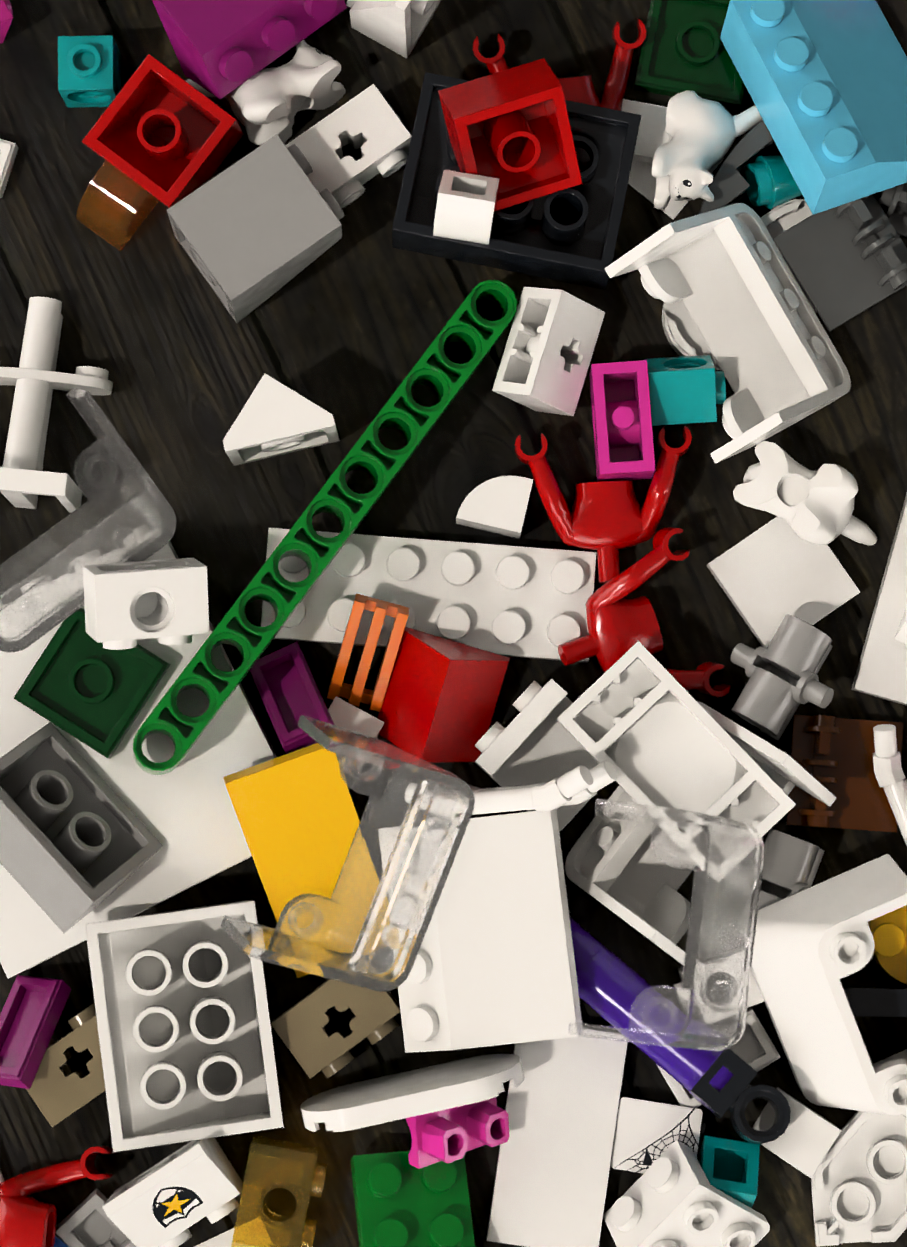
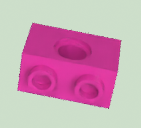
M647 360L591 364L589 380L597 482L652 479L655 472Z

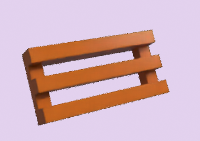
M356 593L328 689V699L334 700L336 696L349 699L348 703L359 707L360 702L370 705L369 710L380 712L409 616V607ZM363 610L372 611L374 614L353 685L343 683ZM385 615L394 617L374 690L364 688Z

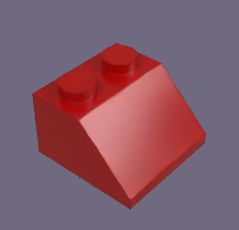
M148 54L82 140V143L170 208L211 178L244 134L234 117Z
M545 58L438 91L449 139L460 172L499 178L495 211L582 184L563 88Z

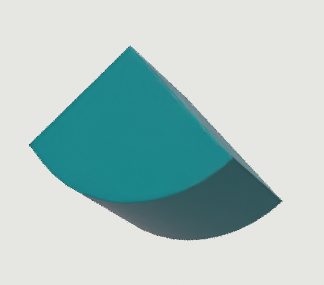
M705 1136L698 1162L710 1185L752 1208L757 1197L760 1144Z

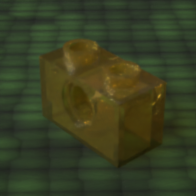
M254 1136L250 1145L231 1247L313 1246L317 1220L307 1218L311 1196L322 1198L328 1164L318 1162L320 1147ZM275 1188L289 1190L296 1199L295 1210L286 1215L273 1213L267 1206L266 1194Z

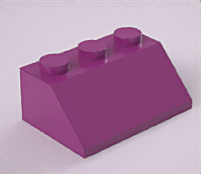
M152 0L184 75L219 99L225 97L347 8L344 0Z

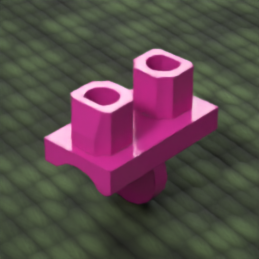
M496 1097L477 1103L406 1118L412 1138L411 1150L408 1154L409 1164L418 1169L440 1161L448 1164L462 1159L467 1151L484 1145L495 1147L508 1142L509 1139L508 1113L506 1110L497 1107Z

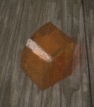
M105 161L93 177L80 201L77 210V220L121 251L159 200Z

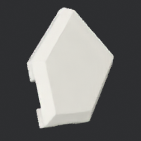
M857 1111L841 1129L837 1139L811 1178L816 1247L834 1246L843 1243L895 1242L907 1229V1114L888 1115Z

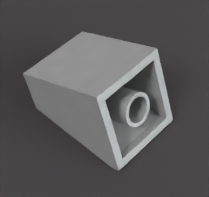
M275 135L167 209L175 238L236 323L253 312L342 238V224L339 220L345 215L340 205L328 189H324L320 193L317 191L307 177L313 170L306 157L295 144L287 148L278 135Z

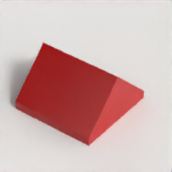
M405 627L382 707L377 718L384 722L379 734L420 763L475 762L482 752L474 745L489 730L510 658Z

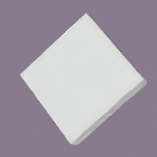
M779 516L706 565L765 649H767L787 614L814 625L860 593L827 544L816 545L801 539L791 528L787 520Z

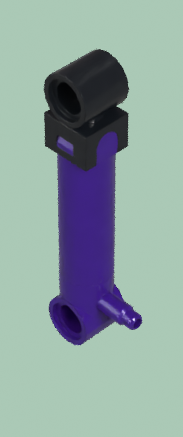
M570 917L579 998L685 1087L692 1097L718 1119L729 1110L731 1112L730 1119L733 1129L740 1138L749 1143L763 1144L776 1140L785 1133L790 1123L791 1110L783 1094L771 1086H752L749 1084L758 1074L757 1071L728 1047L724 1048ZM753 1099H764L774 1108L775 1121L772 1127L766 1131H757L750 1127L746 1121L745 1108Z

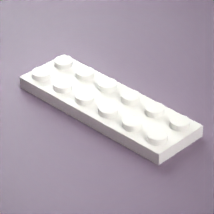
M268 529L266 561L290 529ZM315 531L324 538H332L340 534ZM352 534L274 639L342 644L357 593L409 607V616L405 627L502 656L561 660L558 652L559 645L589 635L585 603L594 593L597 552ZM288 556L278 563L280 574L290 582H300L308 577L309 570L307 564L299 557ZM264 600L262 604L261 627L273 623L276 615L274 608ZM363 610L354 645H365L374 612ZM385 615L376 647L387 646L394 617ZM589 658L584 659V660H581V661H578V662H587V663H588V662H589Z

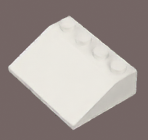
M557 809L379 829L405 1053L459 1050L584 1035Z
M245 900L85 924L113 1152L284 1127L255 901Z

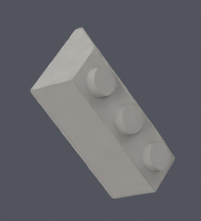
M49 722L0 758V863L63 933H66L100 905L163 845L56 727Z

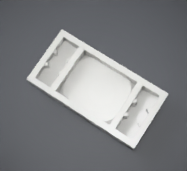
M639 641L557 718L599 764L605 760L612 763L618 775L615 781L713 883L796 805Z

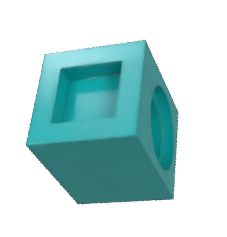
M113 35L58 36V91L67 108L108 107L121 91V53Z
M710 355L645 359L648 365L652 426L717 422L716 404H723L726 400V383L724 371H715Z

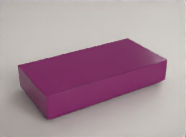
M297 641L256 661L250 672L286 754L338 734Z
M17 975L0 1014V1085L25 1089L31 1088L71 992V988L63 980Z

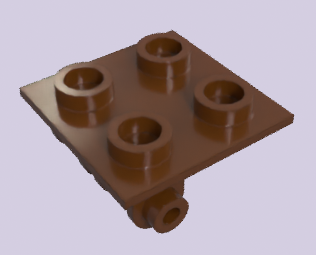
M793 715L791 757L836 797V800L829 807L795 785L788 797L796 805L787 813L786 825L897 833L896 819L884 789L879 787L874 774L872 756L875 752L873 727L881 724L896 726L897 751L900 752L902 757L904 723L836 718L835 716Z

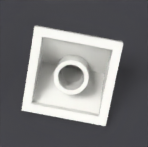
M264 373L224 437L223 445L229 459L236 466L340 440L333 414Z

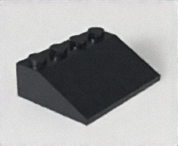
M425 72L392 228L393 248L606 290L609 276L605 268L613 262L641 115L565 100L582 184L495 211L489 245L433 236L437 198L443 171L445 169L460 172L449 139L438 91L468 82V80Z

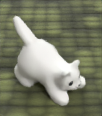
M302 40L296 45V53L291 61L279 67L262 69L227 94L225 98L229 101L234 115L246 127L249 141L261 146L275 135H278L282 142L285 143L292 136L294 116L297 112L324 110L339 101L346 90L340 82L334 81L341 71V64L337 60H333L331 56L323 54L318 49L309 46L305 40ZM191 79L186 80L187 83L206 97H216Z
M686 90L677 93L669 99L666 111V133L669 139L667 143L657 148L651 170L652 176L656 177L654 208L665 209L671 198L675 201L695 200L697 198L705 199L708 202L714 201V195L708 187L713 182V175L708 170L725 157L736 137L752 129L763 120L755 105L738 115L732 116L719 102L703 99L695 91Z
M764 440L756 444L755 454L760 462L750 465L743 477L744 483L738 484L734 488L733 497L735 501L744 506L766 511L786 519L801 539L816 545L829 544L840 534L857 543L872 546L877 542V536L870 527L852 515L855 495L859 489L856 479L848 470L837 464H823L818 471L810 470L795 461L776 443Z

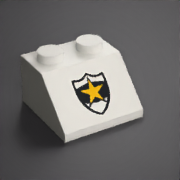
M215 1138L193 1140L118 1188L104 1203L102 1208L109 1219L136 1247H179L192 1237L188 1228L199 1220L207 1217L209 1222L213 1224L239 1206L235 1197L241 1194L245 1185Z

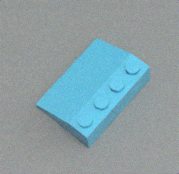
M730 0L720 39L812 214L814 215L907 183V56L876 0Z

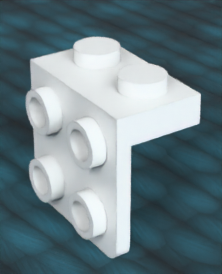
M552 678L543 688L534 680L512 704L520 712L506 728L496 721L474 745L482 752L475 763L501 787L546 783L563 776L580 765H584L590 770L599 764L557 720L573 702L566 697L568 693ZM590 799L582 804L557 808L559 831L574 818Z
M678 1140L656 1159L647 1171L603 1215L616 1247H755L770 1230V1225L764 1215L710 1185L692 1148Z

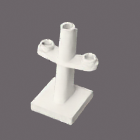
M30 297L19 368L0 367V385L16 386L3 467H0V492L17 508L37 509L38 495L55 496L69 513L80 514L82 491L68 473L43 471L53 389L89 395H110L113 382L108 380L109 371L99 367L78 366L76 367L75 374L55 372L63 320L61 314L62 302L48 297Z

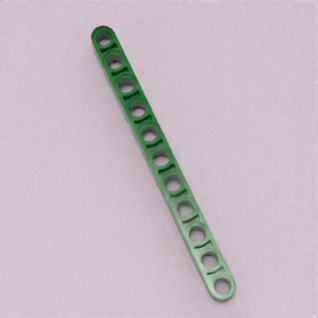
M486 280L480 282L472 289L138 729L133 741V755L136 763L143 771L152 775H163L171 772L180 764L506 331L517 311V299L513 290L507 284L499 280ZM482 300H490L496 303L501 310L502 318L497 321H488L482 318L477 312L476 303ZM450 342L463 344L470 353V361L463 364L450 361L444 353V345ZM419 384H426L432 387L438 395V403L431 407H423L417 404L412 397L411 388ZM385 427L399 429L405 435L406 446L399 450H390L384 447L379 440L378 431ZM355 469L363 470L372 477L374 489L365 494H357L347 486L345 475ZM320 513H330L336 516L341 524V533L332 538H324L318 535L312 526V518ZM288 556L299 557L307 564L309 570L308 577L300 582H290L280 574L278 563ZM254 600H264L274 608L276 614L275 621L268 626L257 627L247 620L244 613L245 606ZM221 644L235 646L242 656L241 666L231 672H223L217 669L210 658L212 650ZM194 688L202 691L207 696L209 707L203 715L188 717L181 713L177 707L176 699L183 690ZM163 733L173 741L175 752L168 761L154 763L144 756L142 744L149 735Z

